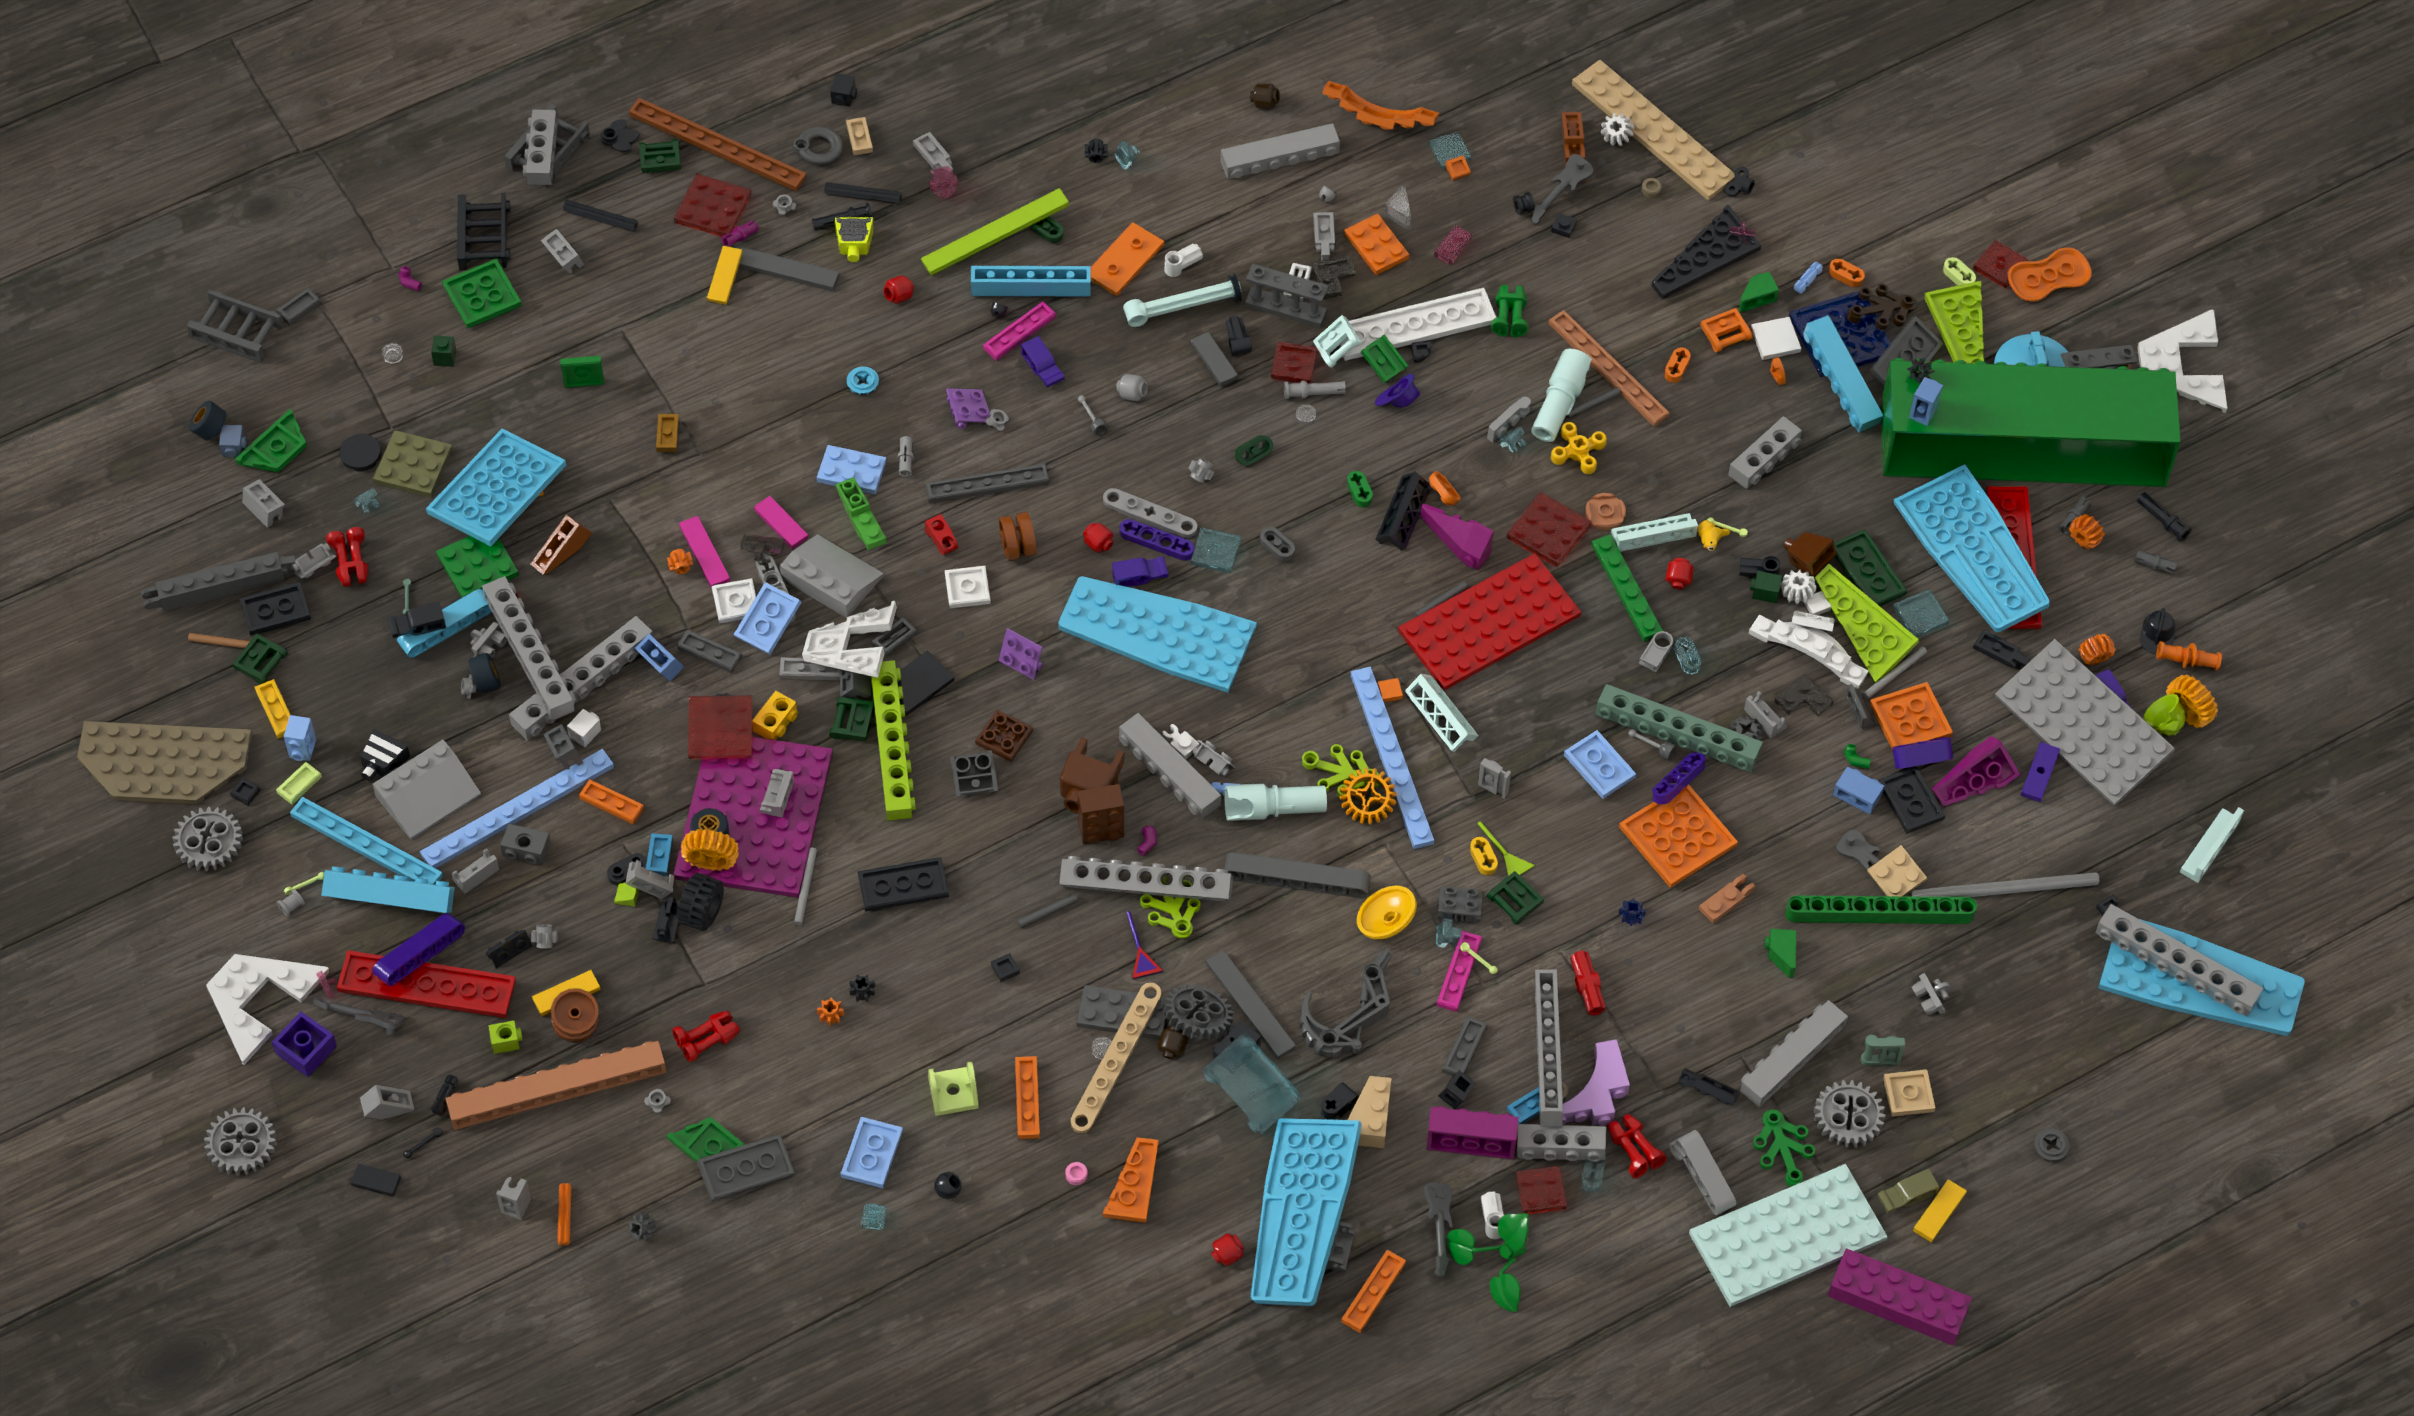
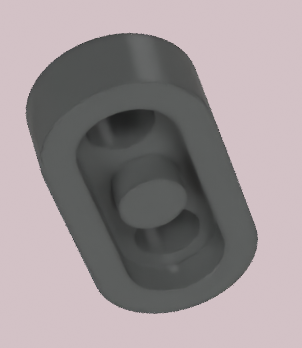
M1267 527L1261 531L1260 542L1262 546L1277 559L1289 561L1294 557L1295 545L1279 530Z

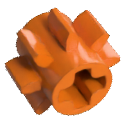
M683 549L672 551L670 557L667 558L669 570H675L676 574H685L690 570V566H693L690 552L685 553Z
M832 997L830 1000H822V1008H817L820 1022L825 1021L829 1026L836 1022L840 1023L839 1016H844L841 1001L836 1002Z

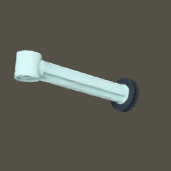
M1233 273L1232 277L1228 274L1229 282L1145 303L1139 299H1132L1124 304L1123 309L1128 324L1131 327H1139L1145 324L1150 317L1233 297L1235 303H1237V299L1241 302L1240 283L1235 273Z

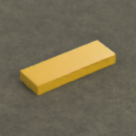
M722 247L708 292V301L727 305L743 254L742 249Z
M273 679L255 686V691L279 739L284 737L290 712Z
M589 970L532 996L541 1017L551 1013L554 999L567 989L579 988L588 991L590 994L600 991V986L592 971Z
M1948 1179L1915 1225L1913 1232L1932 1243L1966 1195L1967 1190Z

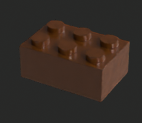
M1119 784L1077 791L1078 825L1083 844H1096L1099 841L1105 840L1115 841L1124 837V802Z

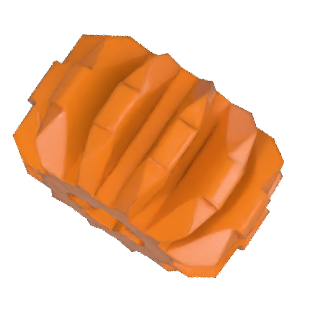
M2087 514L2076 517L2069 528L2070 536L2075 539V542L2079 543L2080 547L2084 546L2087 550L2098 546L2105 535L2102 531L2103 526L2099 525V521L2094 520L2093 516L2089 517Z
M2097 634L2081 643L2078 650L2084 663L2091 666L2109 660V657L2114 655L2115 647L2109 636Z

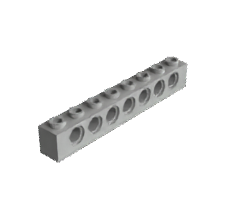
M504 576L482 585L487 604L551 721L574 712L575 696L571 690H567L565 677L558 674V665L554 659H550V651L547 645L541 643L540 632L537 628H533L530 614H525L523 601L521 598L517 599L513 583H508Z
M637 616L560 674L565 677L567 682L566 688L573 692L576 702L586 698L590 691L601 686L612 674L618 673L626 663L632 662L639 654L635 649L648 634L653 636L652 630ZM537 693L509 714L511 725L526 740L537 736L545 726L556 721V719L551 721Z
M1068 856V859H1062L1059 884L1067 888L1231 902L1233 876L1228 874V870L1224 869L1207 872V868L1202 867L1186 870L1185 866L1174 865L1172 869L1165 868L1164 864L1153 863L1152 867L1144 866L1142 862H1131V865H1126L1120 860H1110V863H1104L1102 859L1089 858V861H1081V857ZM1081 868H1088V875L1080 878L1078 876L1079 870ZM1102 870H1109L1110 875L1107 879L1102 880L1099 878ZM1123 872H1130L1131 877L1128 881L1123 882L1120 880ZM1146 873H1150L1152 875L1151 881L1149 883H1142L1141 877ZM1166 875L1173 876V881L1170 885H1163L1162 879ZM1185 878H1194V884L1191 887H1185L1183 885ZM1214 879L1215 886L1212 889H1206L1204 887L1206 880Z
M2110 904L2098 923L2095 933L2102 939L2109 940L2118 945L2122 950L2135 954L2140 960L2153 964L2160 971L2167 972L2178 981L2191 985L2198 992L2209 995L2216 1002L2227 1005L2238 1014L2248 1017L2261 996L2263 987Z
M1557 969L1535 970L1540 1127L1562 1126L1563 1102Z

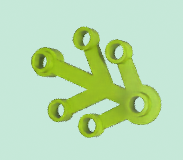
M1339 744L1331 747L1330 754L1338 760L1340 766L1319 760L1318 754L1314 751H1307L1302 756V765L1306 769L1313 770L1318 768L1336 774L1318 781L1317 786L1321 784L1327 785L1325 787L1326 792L1330 790L1331 786L1343 782L1345 779H1350L1349 774L1351 773L1357 777L1356 770L1352 769L1343 753V747ZM1334 750H1339L1340 752H1339V753H1334L1333 751H1334ZM1354 750L1350 755V761L1359 767L1362 774H1365L1364 770L1368 766L1363 759V753L1359 750ZM1369 781L1360 782L1353 789L1365 788ZM1376 782L1374 785V789L1379 786V784ZM1345 784L1340 785L1337 789L1339 798L1345 794L1340 792L1341 787H1347Z
M1167 875L1162 879L1163 885H1167ZM1184 880L1183 885L1191 887L1192 883ZM1148 894L1141 896L1140 905L1142 908L1148 909L1153 907L1171 914L1173 918L1171 920L1162 917L1158 912L1153 911L1148 915V923L1151 926L1162 925L1170 928L1173 935L1181 939L1187 938L1192 934L1193 925L1190 921L1194 913L1200 910L1199 899L1188 900V909L1182 917L1179 910L1185 898L1176 897L1174 900L1173 897L1163 896L1165 902H1162ZM1146 899L1150 900L1149 903H1144L1143 901ZM1196 903L1197 906L1192 907L1191 904ZM1152 917H1157L1158 920L1153 921V920H1151V918H1152ZM1181 927H1183V928H1185L1186 930L1180 931V930H1178V929L1181 928Z

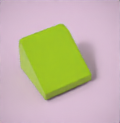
M620 883L614 904L635 907L639 889L625 883Z

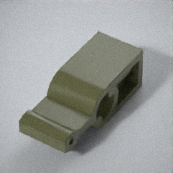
M1928 1168L1901 1180L1894 1187L1880 1191L1877 1196L1889 1214L1899 1208L1910 1207L1936 1196L1939 1185Z

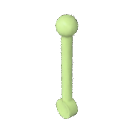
M1713 518L1707 519L1716 526L1739 533L1740 537L1747 536L1748 532L1744 528L1739 530L1714 521Z
M320 872L318 876L296 886L285 888V894L290 895L293 889L297 890L319 879L324 880V872Z
M1462 943L1460 949L1463 952L1467 951L1486 966L1491 974L1497 973L1498 969L1496 966H1491L1471 950L1468 943Z

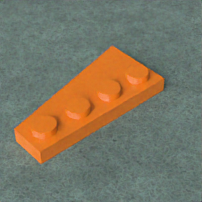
M1136 1138L1126 1160L1125 1167L1121 1171L1115 1189L1112 1191L1110 1200L1102 1213V1217L1146 1223L1159 1140Z

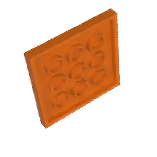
M1689 784L1669 803L1657 804L1652 802L1619 823L1621 831L1670 888L1738 845V841Z

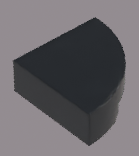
M1431 341L1412 343L1414 363L1421 362L1429 356L1432 345Z
M2112 894L2096 905L2097 910L2102 916L2110 904L2118 907L2117 898Z

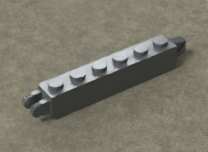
M278 552L158 581L155 582L156 586L142 590V598H151L143 604L145 609L162 607L163 610L170 611L278 584L285 580V574L294 570L291 564L296 563L295 555L278 556Z

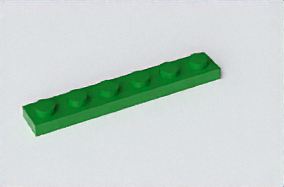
M1611 534L1593 540L1591 546L1643 642L1652 639L1656 633L1663 630Z

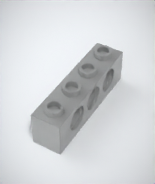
M532 110V117L528 118L530 133L526 135V143L529 147L525 149L527 165H523V176L527 177L528 185H552L558 125L556 110Z
M1783 416L1730 464L1728 475L1745 489H1748L1752 484L1756 485L1765 472L1769 473L1777 461H1782L1787 456L1788 451L1792 448L1795 449L1800 444L1802 430Z
M1518 1124L1517 1156L1526 1160L1536 1158L1546 1160L1605 1161L1606 1127L1569 1125L1540 1127V1125Z

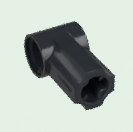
M1238 316L1230 317V319L1226 320V328L1231 355L1252 352L1250 336L1246 334L1243 319Z
M1767 556L1764 559L1741 557L1739 576L1756 577L1757 571L1780 575V560L1776 556Z

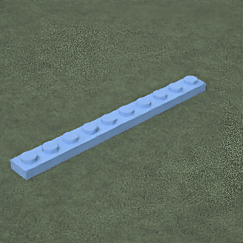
M1371 666L1351 671V679L1386 775L1391 778L1389 783L1395 785L1392 791L1397 792L1395 799L1413 849L1433 845V835Z
M601 749L583 759V764L579 766L577 764L572 765L569 770L565 769L420 851V854L426 864L436 869L505 830L508 824L514 825L585 785L589 779L593 780L614 768V765L605 751Z

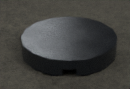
M353 435L347 438L341 445V461L347 468L350 467L354 471H366L374 467L380 459V445L370 435Z

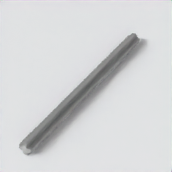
M2095 872L1912 890L1911 896L1977 897L2092 886L2099 884V875Z

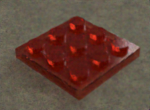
M696 173L674 217V223L723 237L734 230L751 196V189Z
M1540 492L1508 531L1506 538L1558 568L1591 527V521Z
M752 695L689 696L688 758H752Z

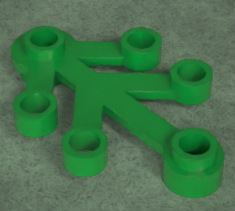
M1768 1110L1762 1118L1764 1128L1760 1135L1754 1138L1753 1147L1758 1151L1764 1150L1767 1138L1773 1131L1775 1140L1767 1154L1761 1157L1760 1166L1765 1170L1771 1169L1774 1158L1780 1150L1787 1169L1785 1183L1792 1187L1803 1181V1173L1796 1169L1789 1149L1801 1154L1805 1159H1812L1815 1154V1148L1811 1144L1802 1145L1784 1136L1782 1131L1785 1130L1794 1134L1798 1140H1805L1808 1135L1807 1127L1803 1125L1795 1126L1785 1121L1783 1114L1778 1110ZM1770 1117H1774V1118H1776L1777 1120H1776V1121H1772V1120H1770ZM1798 1131H1803L1805 1134L1800 1135ZM1762 1141L1763 1145H1758L1756 1142ZM1805 1150H1810L1812 1153L1807 1154ZM1768 1160L1770 1164H1765L1763 1161ZM1795 1174L1798 1178H1793L1791 1175Z

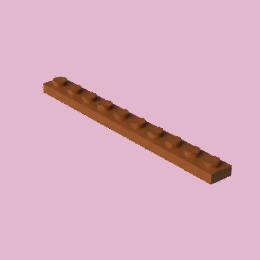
M638 98L629 110V116L796 192L807 178L805 172L641 98Z

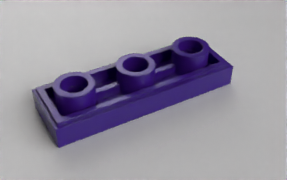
M2040 742L2020 796L2041 803L2060 748Z

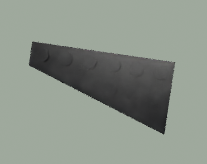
M1727 205L1719 216L1717 215L1712 220V223L1707 228H1704L1686 246V249L1681 254H1678L1674 261L1652 280L1651 286L1664 299L1761 250V244L1731 207Z

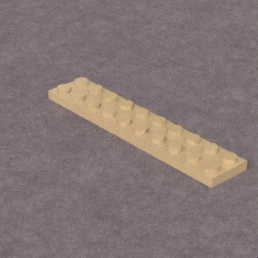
M1598 60L1572 80V85L1610 118H1613V113H1616L1617 117L1621 113L1624 114V118L1629 117L1631 119L1630 123L1634 125V129L1631 130L1633 131V137L1708 201L1725 189L1728 183L1734 181V172L1601 60Z

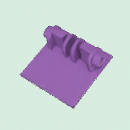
M946 389L948 394L947 402L950 404V410L955 418L956 427L964 429L968 422L986 423V419L990 417V411L982 390Z
M1007 628L999 662L1034 680L1036 671H1039L1043 666V663L1040 662L1043 647Z

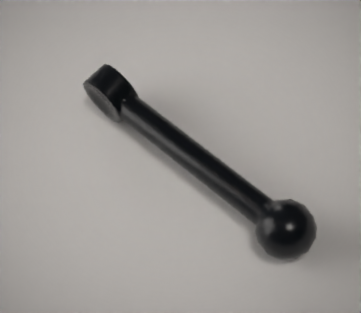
M438 1127L434 1128L431 1135L412 1149L405 1150L403 1153L404 1157L410 1158L412 1153L431 1139L440 1137L442 1130Z

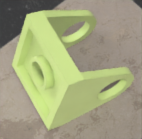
M967 1062V1066L963 1068L935 1073L933 1068L928 1069V1080L936 1116L979 1108L972 1062ZM955 1087L959 1089V1092L956 1095H950L947 1090Z

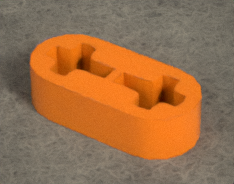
M1834 259L1830 263L1829 274L1833 278L1851 287H1860L1863 284L1865 273L1862 269L1842 259Z
M1677 348L1672 353L1665 369L1664 376L1667 381L1677 383L1682 379L1691 356L1686 348ZM1681 356H1684V358H1682L1681 362H1678V358H1680ZM1676 368V369H1677V373H1675L1674 375L1671 374V373L1674 371V369Z

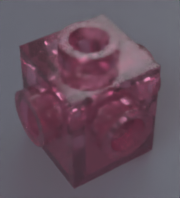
M949 166L929 171L931 180H929L931 192L941 196V198L950 197L953 192H957L955 186L958 185L956 174H952Z

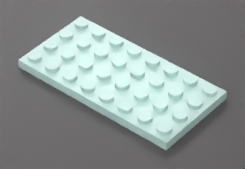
M1846 1164L1706 1222L1689 1231L1692 1240L1730 1307L1841 1260L1846 1248L1858 1253L1887 1240L1885 1231Z

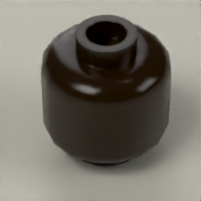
M1257 84L1254 90L1250 92V100L1258 109H1272L1280 101V92L1274 84Z
M1169 1026L1168 1029H1164L1161 1032L1157 1048L1163 1052V1057L1175 1060V1057L1184 1055L1188 1036H1183L1182 1030L1175 1031L1174 1026Z

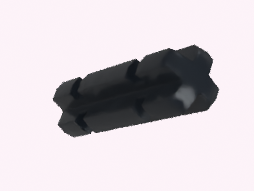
M447 1075L444 1081L445 1084L442 1085L436 1097L437 1101L431 1107L434 1114H443L447 1105L446 1098L453 1094V1088H456L458 1084L456 1076Z

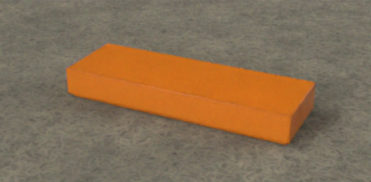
M590 779L579 794L580 800L633 825L644 810L643 804Z

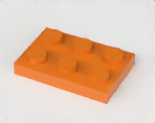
M1378 213L1344 230V235L1375 275L1409 259V253Z

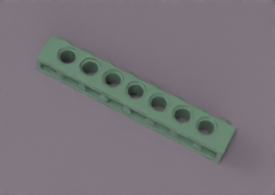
M1608 684L1605 685L1597 702L1595 715L1679 745L1682 748L1702 753L1720 762L1738 767L1741 770L1752 772L1760 755L1762 741Z

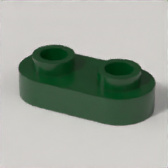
M1049 216L1029 226L1031 230L1048 242L1057 243L1063 239L1064 230L1062 225Z
M1258 435L1236 449V461L1241 465L1248 466L1267 456L1273 449L1271 438ZM1260 442L1263 444L1261 448H1259ZM1244 451L1246 452L1245 458L1242 457Z

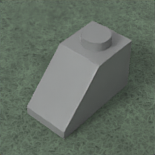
M375 1085L360 1097L364 1117L382 1120L415 1110L411 1093L408 1090Z

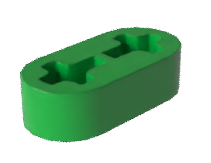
M1360 471L1350 472L1347 477V486L1355 504L1363 508L1370 506L1373 493L1365 475ZM1353 479H1356L1357 481H1360L1359 486L1357 485V483H1356L1355 481H1353ZM1362 492L1363 496L1367 497V499H1363V497H1360V493Z

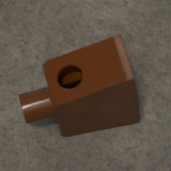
M1808 532L1802 533L1797 540L1788 538L1784 543V548L1787 550L1791 565L1800 569L1803 573L1808 571L1809 576L1815 577L1837 554L1833 539Z

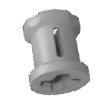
M295 889L282 901L278 900L276 902L286 917H289L290 913L297 907L305 905L303 898Z

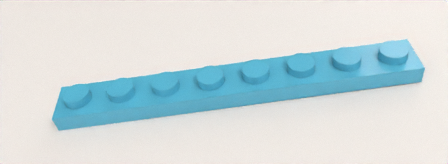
M304 797L299 800L290 812L291 817L401 876H407L409 881H415V878L428 879L430 884H436V881H440L443 877L441 871Z

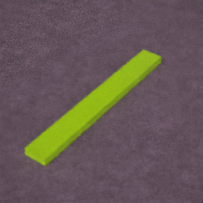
M1059 188L922 257L921 261L932 276L1070 206L1069 201Z

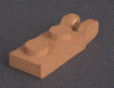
M1741 874L1732 883L1730 882L1699 905V910L1714 924L1742 903L1756 889V885L1750 883L1740 892L1737 888L1747 880V876Z

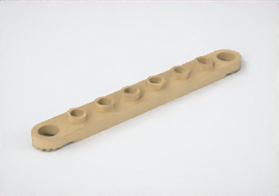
M1146 983L1139 990L1071 1117V1127L1077 1133L1083 1134L1090 1131L1161 999V989L1157 984ZM1152 989L1157 995L1149 999L1144 994L1146 990ZM1080 1117H1084L1088 1121L1087 1125L1083 1127L1078 1126L1075 1122Z

